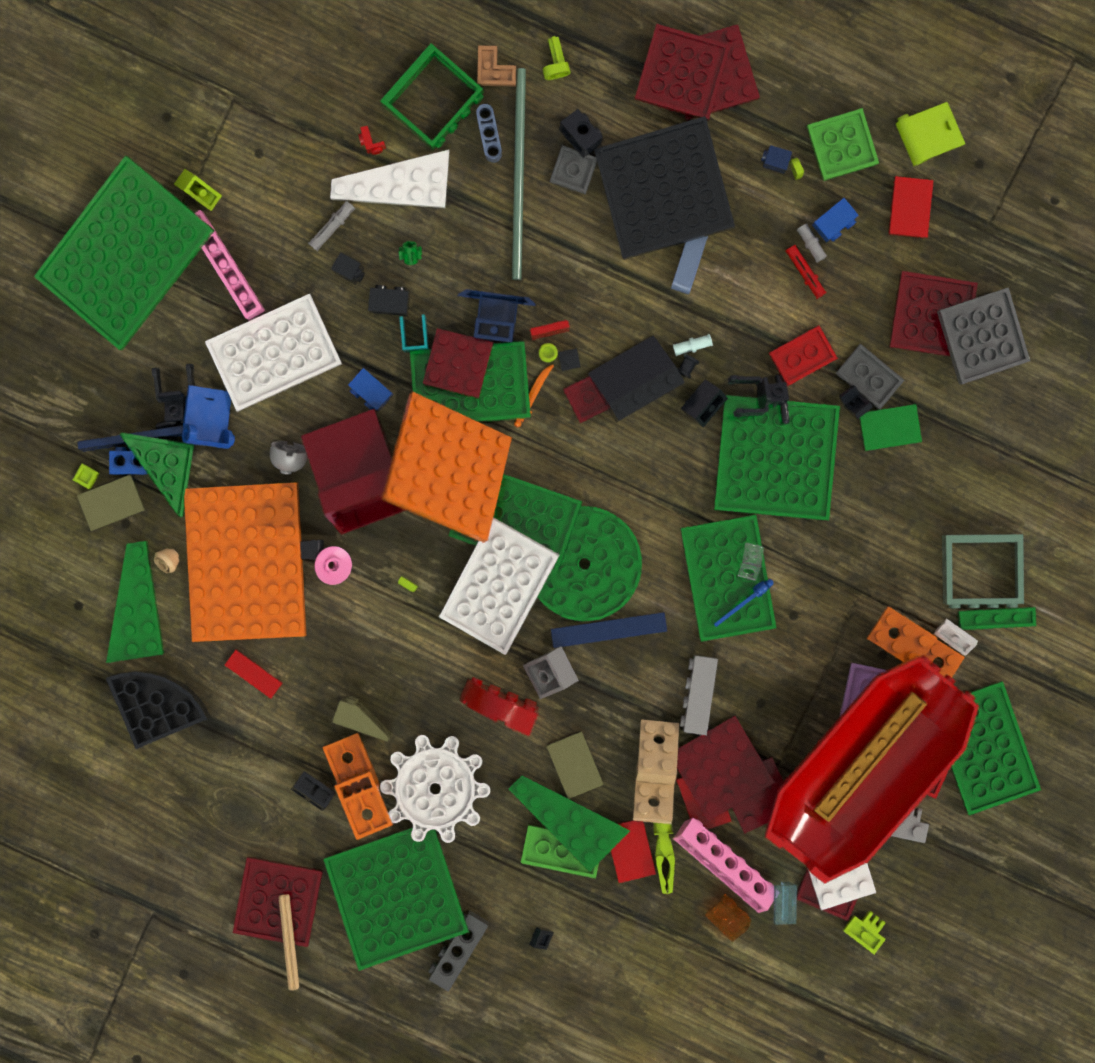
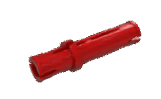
M796 245L787 249L785 252L805 280L804 284L809 286L816 299L825 295L827 292L819 282L818 275L813 273ZM796 257L799 259L805 270L802 268Z

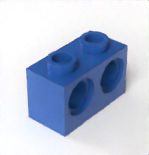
M115 447V451H109V474L148 475L142 466L137 465L136 457L131 451H127V447ZM120 456L125 458V463L122 466H119L117 463Z

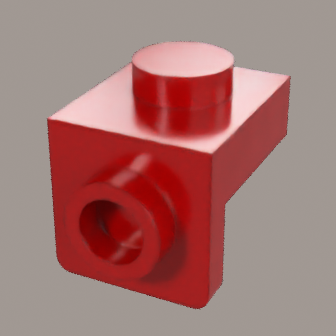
M368 125L360 127L361 134H358L361 146L365 145L368 154L376 155L382 153L386 149L384 141L373 144Z

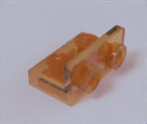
M726 894L705 914L731 942L746 932L752 921L749 915L742 911L735 901Z

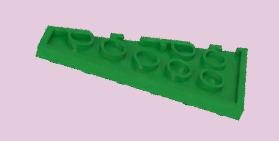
M147 541L126 545L106 663L164 654Z

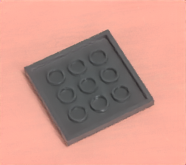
M1009 287L937 311L959 385L1030 361Z

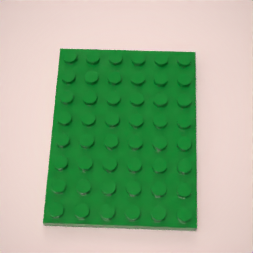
M125 155L34 277L118 350H123L215 230L129 156Z

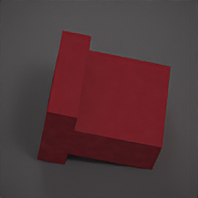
M374 409L301 436L320 491L318 496L325 516L341 535L407 511V509L382 499L393 454L381 420Z

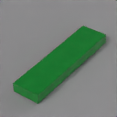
M1036 607L958 611V627L962 630L1036 626Z

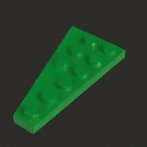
M521 776L508 789L588 872L630 832V830L524 776Z

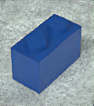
M843 198L817 219L812 226L826 243L830 239L834 242L842 235L840 233L842 229L846 227L848 230L857 223L855 219L859 215L847 200Z
M364 368L348 384L352 388L350 392L356 398L361 396L366 401L364 403L366 407L370 410L376 409L378 412L394 395Z

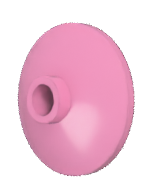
M327 547L316 557L314 564L315 573L326 584L336 585L342 583L351 572V558L340 547ZM332 561L334 565L332 568H329L328 564Z

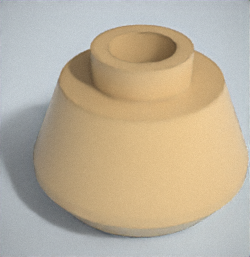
M166 548L155 553L154 562L163 572L173 573L179 563V555L174 549Z

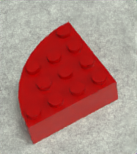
M475 677L467 679L459 699L461 703H467L466 706L495 722L501 720L506 727L530 736L538 716L539 707L536 706L535 701L527 698L523 701L518 699L519 695L510 691L507 694L500 691V687L493 684L486 686L482 684V680Z

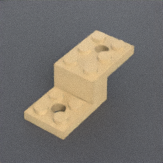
M641 720L633 821L672 824L674 784L677 776L679 723ZM661 737L664 742L657 744L654 742V738ZM655 799L659 805L656 807L650 806L648 801Z

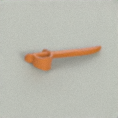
M553 364L545 368L536 379L529 393L530 408L546 377L554 367ZM515 419L514 426L520 427L521 421L523 422L524 419Z

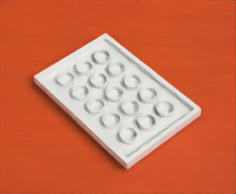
M310 294L205 341L237 412L342 365Z
M493 517L488 541L484 543L478 542L439 617L506 655L560 555Z

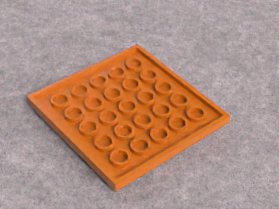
M412 392L409 394L382 499L484 543L488 541L512 437Z

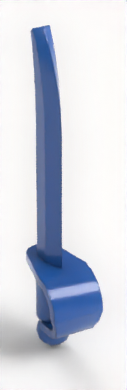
M768 579L755 585L752 595L720 618L714 625L716 627L756 596L761 597L773 586V580Z

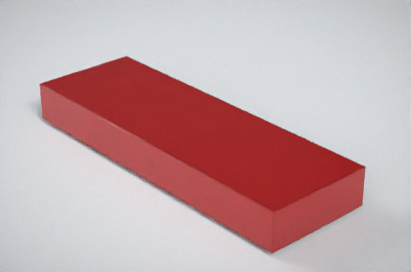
M237 649L225 664L226 667L270 699H272L283 684V682Z

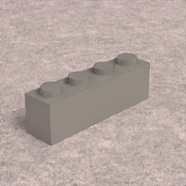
M693 655V659L690 658L688 670H691L690 678L687 677L685 689H688V696H684L683 708H686L685 716L681 715L680 727H683V732L707 735L718 663L717 658Z

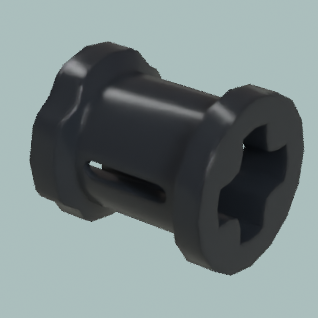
M685 354L683 362L677 369L682 376L690 379V374L694 367L700 362L692 356Z

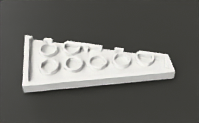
M446 150L332 179L330 199L445 208L450 151Z

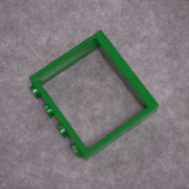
M431 43L380 102L384 108L434 151L436 147L440 148L446 141L445 137L449 133L452 134L459 125L457 123L461 119L464 120L471 113V107L474 104L478 105L482 101L484 91L481 86ZM435 58L470 88L474 94L439 134L431 140L392 105L431 60Z

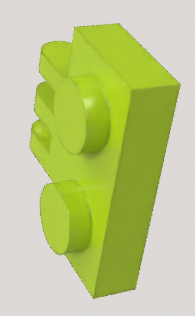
M870 910L862 920L853 915L843 931L875 955L886 940L879 934L885 925V921L881 920L876 925L879 920L877 915L872 920H869L873 915V912Z

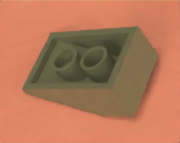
M348 695V697H344L339 701L332 723L388 742L392 733L362 703L358 702V698Z

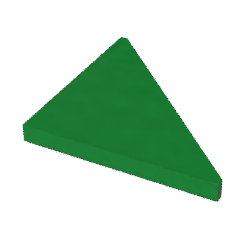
M120 432L121 438L178 517H183L185 489L188 487L194 444Z

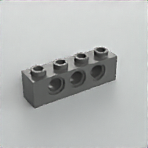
M470 910L467 914H464L468 929L473 933L472 936L464 937L459 935L448 939L450 941L448 946H443L438 954V957H440L437 964L433 962L428 971L430 974L429 981L448 992L489 925L487 920ZM460 946L463 951L456 954L452 951V948ZM449 962L453 967L450 970H445L442 964Z

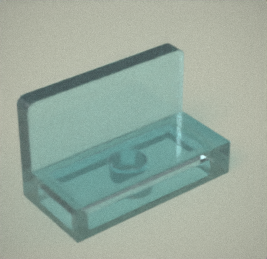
M781 882V885L774 886V924H796L797 885L790 882Z

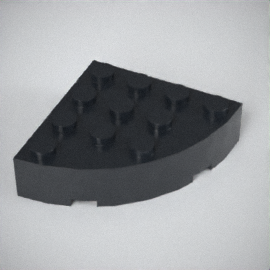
M138 670L123 672L106 678L135 749L211 717L205 704L196 693L184 683L171 676L154 671Z

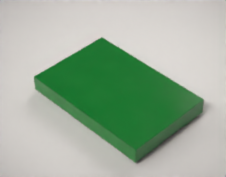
M916 404L870 411L859 418L864 451L922 442Z

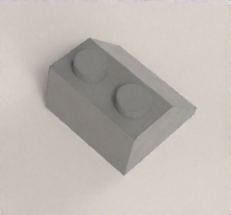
M562 647L556 648L523 665L540 699L562 691L579 681Z

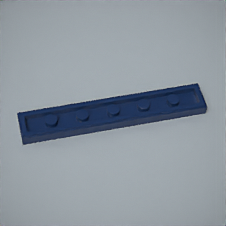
M183 425L130 434L158 439L182 437ZM120 435L77 442L78 449L83 452L126 445Z
M665 612L553 628L551 629L553 648L666 632L667 626Z

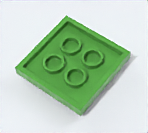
M863 108L806 126L823 181L879 164Z

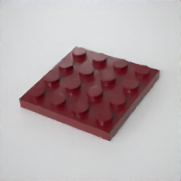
M656 24L635 100L696 118L706 116V120L709 121L730 45Z
M738 24L700 35L701 37L730 45L711 114L758 100L760 96ZM684 114L686 121L696 118Z
M901 271L889 348L951 357L937 311L976 298L978 283Z
M736 716L709 730L707 735H701L678 748L677 769L707 821L712 820L775 783Z
M248 856L233 933L283 943L279 896L289 894L295 945L308 947L323 870Z

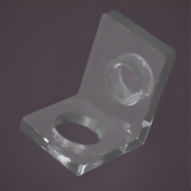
M745 543L742 563L737 576L752 580L757 579L762 565L763 546ZM752 569L754 573L747 574L743 570Z

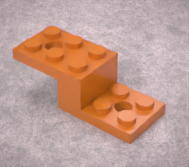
M889 606L886 607L866 638L902 663L925 655L932 662L935 658L940 657L943 664L939 667L942 669L939 673L944 677L948 674L952 678L965 658L937 640L936 636ZM893 627L899 631V635L896 638L889 636V630Z
M359 732L322 747L337 782L334 787L356 840L392 826V820L378 789L380 787L379 780ZM346 752L353 755V760L350 763L343 760V754ZM364 809L372 811L373 817L371 819H365L362 816Z

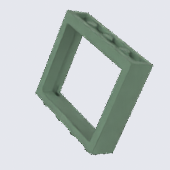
M1023 534L942 535L943 604L949 605V608H960V605L968 604V608H980V604H987V608H999V604H1006V608H1018V604H1024ZM1015 542V598H953L952 543Z

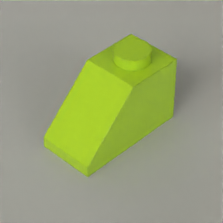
M186 169L183 170L174 183L176 187L210 211H212L222 197L221 194Z

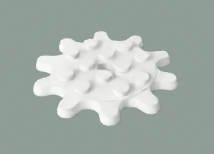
M420 735L415 740L416 752L413 756L407 757L401 752H395L391 755V763L398 769V775L393 780H384L380 785V790L382 793L391 794L396 798V806L389 811L392 823H398L403 819L410 820L413 824L411 837L414 841L420 842L424 840L426 833L429 830L435 829L440 833L444 842L450 843L455 839L454 826L457 822L464 821L470 826H475L480 821L479 814L472 807L473 801L476 798H484L490 794L489 785L476 782L473 775L475 770L482 765V758L479 755H471L466 759L461 758L457 753L459 740L454 736L446 738L441 748H434L431 746L427 736ZM433 783L439 784L441 787L440 793H431L430 786Z

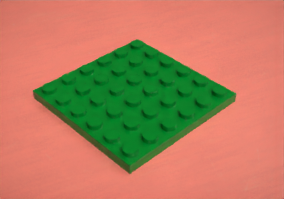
M726 395L728 399L723 407L714 510L829 521L840 406L787 401L790 422L783 424L780 405H777V407H772V404L768 405L769 410L763 416L734 417L733 412L736 409L761 408L758 406L757 398Z
M413 828L323 859L358 971L469 932L435 829L429 830L424 840L420 842L412 839L411 832Z

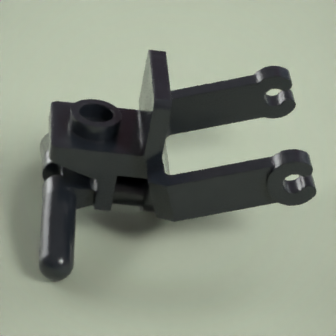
M191 363L186 364L188 385L195 386L194 365ZM157 367L152 368L156 400L159 403H165V421L157 423L155 425L156 429L178 426L179 423L183 425L187 396L181 391L162 393L160 369Z
M776 374L774 376V384H768L767 377L730 376L728 384H756L757 403L759 408H761H739L733 412L734 417L763 416L769 410L768 405L772 404V407L780 405L782 423L788 424L790 422L787 403L789 395L787 384L783 382L782 376Z

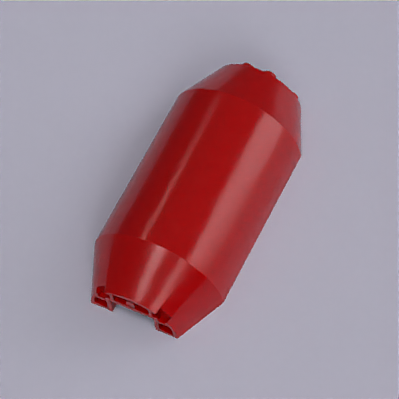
M925 655L917 656L875 675L778 788L765 837L780 849L782 847L806 865L809 872L824 884L868 863L966 750L979 707L974 702L976 698L968 691L963 693L954 685L956 681L948 674L945 677L939 672L942 669ZM912 691L924 700L927 705L828 822L816 813L813 808L909 692Z

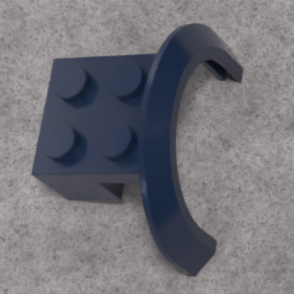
M469 289L458 294L461 297L480 299L478 316L475 322V338L513 342L518 304L536 306L529 297Z

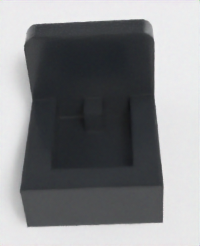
M854 385L839 396L845 409L857 419L873 408L871 403L859 393Z

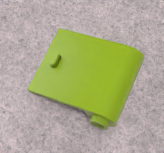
M948 102L912 116L905 114L897 119L898 122L895 124L913 166L922 164L935 156L965 145Z

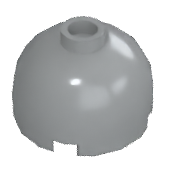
M287 441L272 442L270 460L281 473L291 474L292 472L299 471L306 464L308 456L304 445L294 443V446L287 445Z

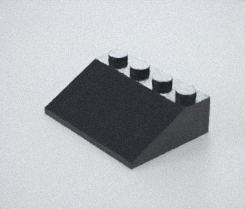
M654 335L588 373L616 423L685 383L678 369Z

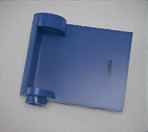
M188 385L182 431L184 443L229 449L234 444L235 436L231 430H228L231 405L228 391Z

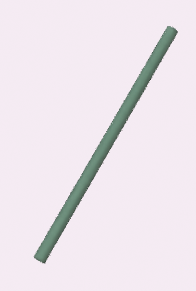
M524 68L516 69L512 280H521L526 87V69Z

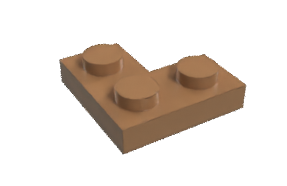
M478 46L477 84L479 86L516 87V66L497 65V46Z

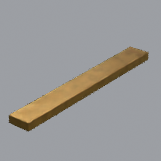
M910 691L813 810L829 822L927 703Z

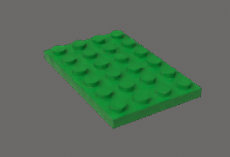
M524 341L493 344L479 399L423 385L432 349L410 351L413 392L477 422L531 418Z
M503 474L493 517L559 554L560 556L551 573L557 574L583 502ZM453 529L450 530L448 535L475 546L479 542Z
M757 515L680 528L700 641L775 629L776 622L770 588L761 597L756 596L717 627L714 625L720 618L752 595L755 585L768 580Z
M1003 681L969 692L976 698L974 702L979 707L966 750L951 766L967 815L984 811L1041 790Z

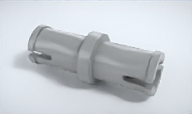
M808 224L797 229V232H799L805 242V248L810 250L816 263L827 257L818 243L820 240L818 237L815 238Z

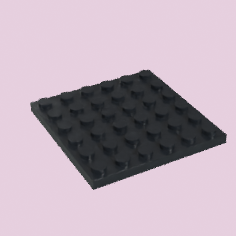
M706 116L594 149L623 260L735 228Z

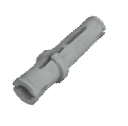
M346 200L308 244L318 251L335 230L345 223L344 221L355 208Z

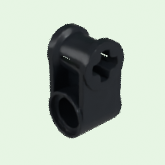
M324 540L301 541V559L315 560L317 555L324 549Z

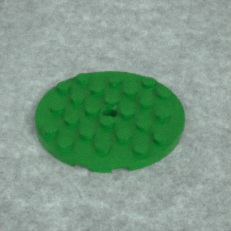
M581 506L558 573L550 572L538 595L540 601L554 613L575 621L599 620L621 609L634 594L639 584L642 570L641 550L632 530L619 517L604 509ZM582 558H587L590 561L589 568H580L579 561Z

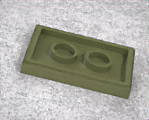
M132 475L77 495L91 531L145 511Z
M582 731L546 745L568 799L604 785Z

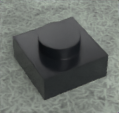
M577 348L558 352L562 371L581 368Z
M536 927L529 945L534 948L547 950L554 932L550 929Z

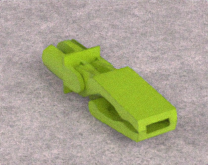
M653 822V833L658 835L655 860L662 893L670 894L673 893L675 865L674 852L669 834H674L673 825ZM664 857L669 861V872L666 878L668 883L667 890L665 888L666 881L662 874Z

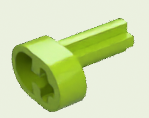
M553 36L548 39L554 64L542 69L545 80L562 78L571 73L568 62L564 60L559 37Z

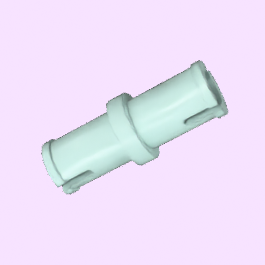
M710 334L695 339L692 337L688 341L673 344L676 356L691 351L695 353L698 349L713 346Z

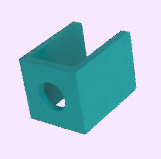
M425 314L422 315L424 345L409 347L406 344L405 321L403 316H400L402 350L404 353L429 349Z

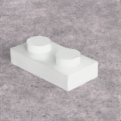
M948 619L934 633V635L964 656L978 642V640Z

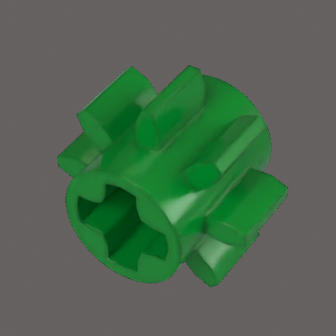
M407 241L402 244V247H399V260H404L406 265L417 264L418 259H422L421 246L417 247L416 242Z

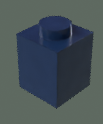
M770 145L768 150L764 149L761 161H764L763 167L785 174L792 152Z

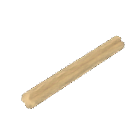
M282 894L279 896L288 989L297 990L299 988L290 896L289 894Z

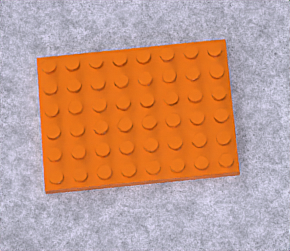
M298 483L185 489L184 502L192 642L306 636Z

